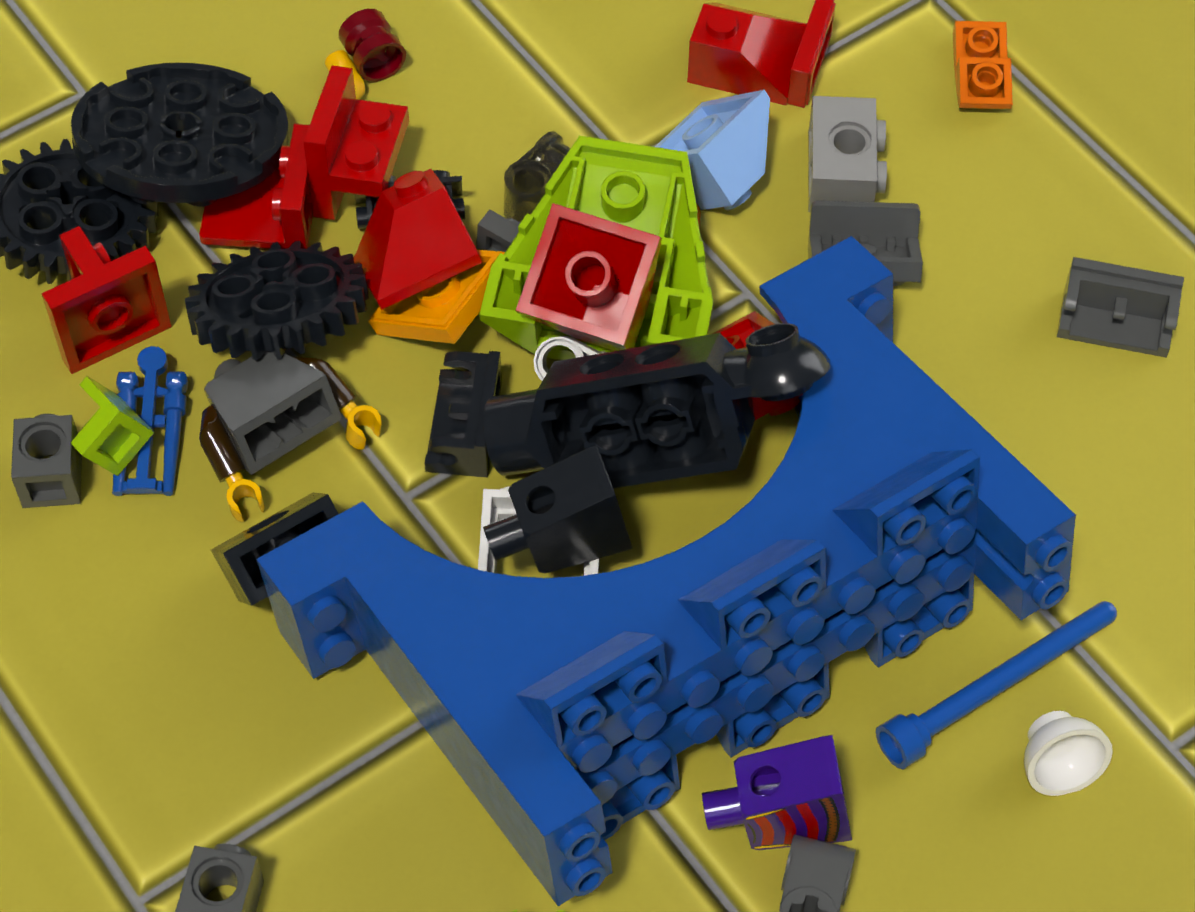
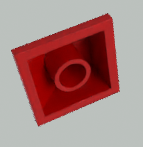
M704 3L689 41L687 83L738 95L765 89L770 97V102L787 106L791 68L807 23L720 3Z
M432 169L424 172L412 171L406 173L394 182V186L381 192L355 253L354 263L362 264L367 287L381 310L482 263L480 255L445 186Z
M552 203L515 311L573 338L612 351L634 348L650 302L662 238Z

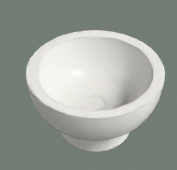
M1052 711L1039 717L1029 728V742L1024 753V768L1027 779L1033 789L1044 795L1060 796L1080 791L1096 781L1107 769L1112 758L1113 748L1106 734L1092 722L1072 717L1064 711Z

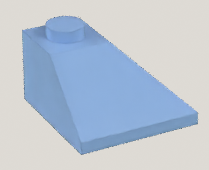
M765 89L702 102L655 146L688 153L695 199L700 210L719 207L731 210L738 207L751 196L752 191L750 188L765 174L770 97Z

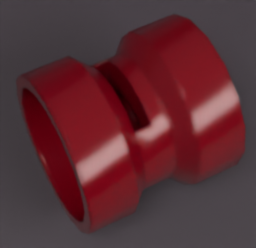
M369 8L363 9L350 15L342 23L339 29V40L347 53L353 56V63L363 79L374 82L385 80L394 75L403 66L406 60V51L397 36L391 34V27L381 11Z

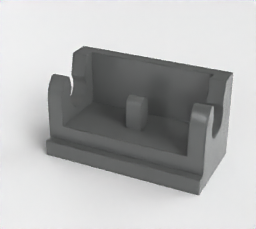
M1073 257L1064 288L1057 337L1167 358L1170 350L1172 330H1176L1184 277Z

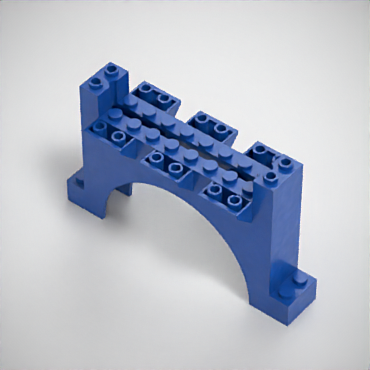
M852 236L759 286L760 295L775 310L781 321L796 325L800 336L818 345L829 357L831 368L825 376L814 382L813 386L799 397L800 402L794 407L799 418L794 438L784 459L769 481L748 504L725 523L702 538L672 553L648 562L611 572L555 578L510 576L467 567L425 551L401 537L381 521L362 501L256 559L279 632L314 679L332 668L345 665L353 656L366 650L557 906H560L574 896H584L591 893L601 885L605 877L613 873L609 846L605 840L613 836L622 824L643 811L654 810L664 805L672 797L673 793L680 789L676 755L693 744L707 742L715 735H717L723 749L731 758L748 747L754 748L762 745L771 738L777 729L799 716L806 717L813 714L822 706L826 699L830 698L829 662L847 651H856L864 646L871 661L879 668L895 657L909 655L917 649L923 640L944 627L952 628L961 623L969 612L973 610L974 574L1020 620H1023L1039 609H1049L1055 606L1069 591L1076 514L893 343V273Z

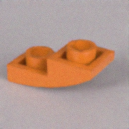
M955 21L953 27V55L959 108L1011 109L1013 105L1011 58L1007 56L1006 22Z

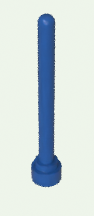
M1107 601L1099 602L921 715L917 716L911 713L904 716L897 714L879 725L875 731L877 742L882 752L895 767L899 769L907 768L925 756L926 747L932 743V736L1113 623L1117 617L1116 607Z

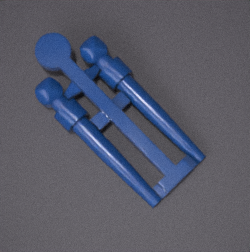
M150 346L143 349L137 358L139 369L145 375L144 386L138 388L139 380L135 372H119L116 386L120 392L117 395L135 413L137 397L143 398L142 414L138 416L153 431L154 427L166 426L163 482L157 481L156 478H150L153 446L152 435L138 452L136 478H127V481H125L126 467L118 476L113 474L112 494L114 496H122L123 494H164L171 496L174 491L182 416L186 414L187 397L184 393H186L188 388V379L185 372L172 371L167 373L166 388L158 386V376L167 370L168 359L163 349ZM164 397L163 413L165 415H155L156 398Z

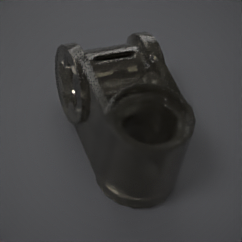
M551 131L543 135L532 149L505 171V218H512L521 222L527 213L531 215L545 194L546 184L571 149L564 144L563 137L556 132Z

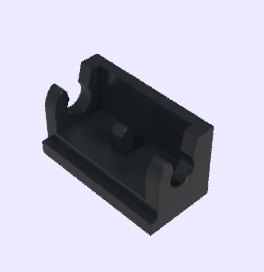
M462 351L449 352L445 354L444 366L452 368L463 367L468 370L440 369L437 399L428 451L424 463L425 472L488 478L490 458L484 439L483 413L487 400L490 397L499 396L501 393V354L498 351H489V354Z

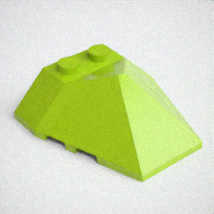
M579 135L546 184L545 194L531 215L527 213L519 224V233L504 254L500 253L492 264L479 314L480 321L535 354L542 342L551 337H571L515 311L552 203L662 238L650 302L634 348L708 335L713 310V297L707 276L705 251L698 224V211L688 153ZM578 340L600 352H612V350ZM557 345L550 350L547 358L566 360L576 358V356L568 347Z

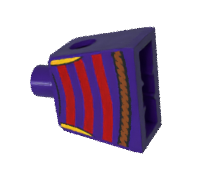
M833 735L822 736L738 757L734 761L737 787L702 793L708 830L744 824L751 849L766 850L791 847L794 834L829 843L852 840Z

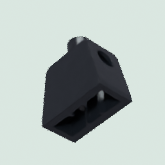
M597 445L513 483L509 487L508 492L516 515L483 527L495 561L530 549L539 573L545 574L633 549L614 489Z

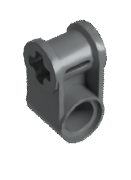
M794 834L781 886L783 895L779 912H839L840 906L844 905L856 849Z

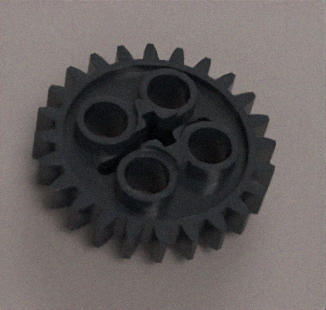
M63 139L60 150L54 151L46 142L40 143L41 154L35 156L25 149L20 150L21 163L19 164L6 159L2 161L4 174H0V257L5 256L7 269L11 270L23 264L25 278L27 279L35 276L40 270L44 271L47 284H52L58 274H66L68 281L71 280L72 277L59 235L78 226L81 227L92 245L101 242L111 261L136 250V247L141 248L146 245L149 248V234L156 233L157 202L150 204L137 203L128 195L108 188L95 180L79 164L68 139Z
M295 241L286 249H281L278 242H273L268 251L262 252L259 248L253 246L250 247L249 256L242 257L238 254H230V264L213 263L211 264L213 274H198L199 284L189 286L190 297L185 298L192 335H198L200 345L211 343L214 353L229 348L231 358H237L244 352L251 351L253 360H258L266 351H273L277 359L282 358L285 350L293 348L300 354H304L306 351L305 344L310 342L326 346L327 334L344 336V325H357L359 323L357 313L366 312L365 300L369 299L362 264L354 263L352 254L341 256L339 247L336 246L323 252L321 242H316L307 249H302L300 241Z

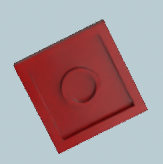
M331 66L303 141L315 218L335 220L344 193L379 197L381 192L388 187L409 124L408 106L357 100L353 68Z
M80 226L59 235L72 279L41 294L62 360L71 374L172 327L156 261L146 245L111 261L101 242L92 245Z

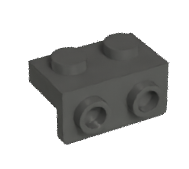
M813 201L810 210L808 257L810 259L852 236L893 273V286L902 285L905 282H921L923 261L918 240L920 207L915 203Z

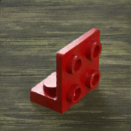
M293 125L290 146L282 145L279 167L272 175L246 191L217 199L213 204L204 207L199 232L202 244L270 248L273 242H278L281 249H286L295 241H300L302 249L308 248L313 207L303 141L309 125Z

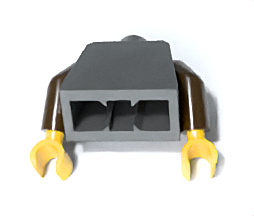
M266 351L258 360H253V357H250L241 363L236 359H228L218 366L214 379L208 382L204 388L210 405L202 412L200 444L219 482H227L229 489L227 490L226 497L232 516L240 522H244L237 505L241 498L252 497L256 499L261 512H264L265 507L260 487L255 482L244 479L242 472L245 470L251 475L340 421L342 419L341 413L348 420L346 439L354 448L362 450L366 445V437L357 426H367L371 428L377 437L380 436L382 423L378 410L367 405L357 406L354 402L357 397L330 364L320 358L291 357L284 353L282 358L277 359L273 351Z

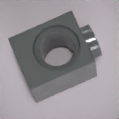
M40 414L34 418L14 419L11 479L22 508L81 504L82 455L71 444L78 434L72 415ZM53 455V456H51V457H49V458L41 459V458H43V457H45V456Z
M217 844L214 849L194 846L175 912H256L264 884L257 856H252L246 849L232 844ZM230 885L236 887L235 892L226 900L215 902L206 899L208 894L218 886Z

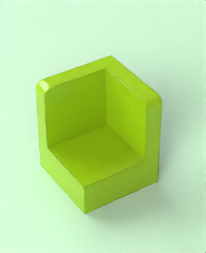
M86 376L79 385L100 408L80 430L71 444L82 456L118 476L155 432L119 395Z

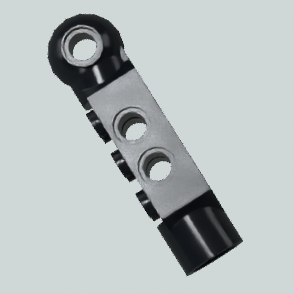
M782 323L766 326L751 333L746 338L747 348L736 349L720 333L555 361L538 389L493 396L487 400L483 413V431L487 452L495 470L502 476L543 470L578 452L597 445L613 488L736 470L755 422L752 397L772 402L800 396L809 390L814 382L825 376L831 368L830 359L818 345L800 336L796 325Z

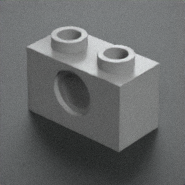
M812 96L808 129V212L811 210V203L816 200L874 202L876 193L885 194L887 162L877 161V152H884L886 121L877 120L876 98Z

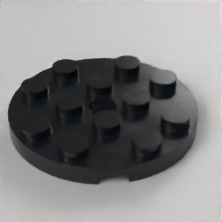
M161 63L126 70V80L109 87L102 82L93 86L79 100L72 114L73 151L82 168L104 186L128 195L133 201L141 204L165 202L188 203L196 207L209 206L217 199L246 191L272 175L279 167L282 145L288 146L287 113L278 97L272 91L264 95L262 92L251 87V78L244 74L206 64ZM176 131H182L181 138L176 137Z

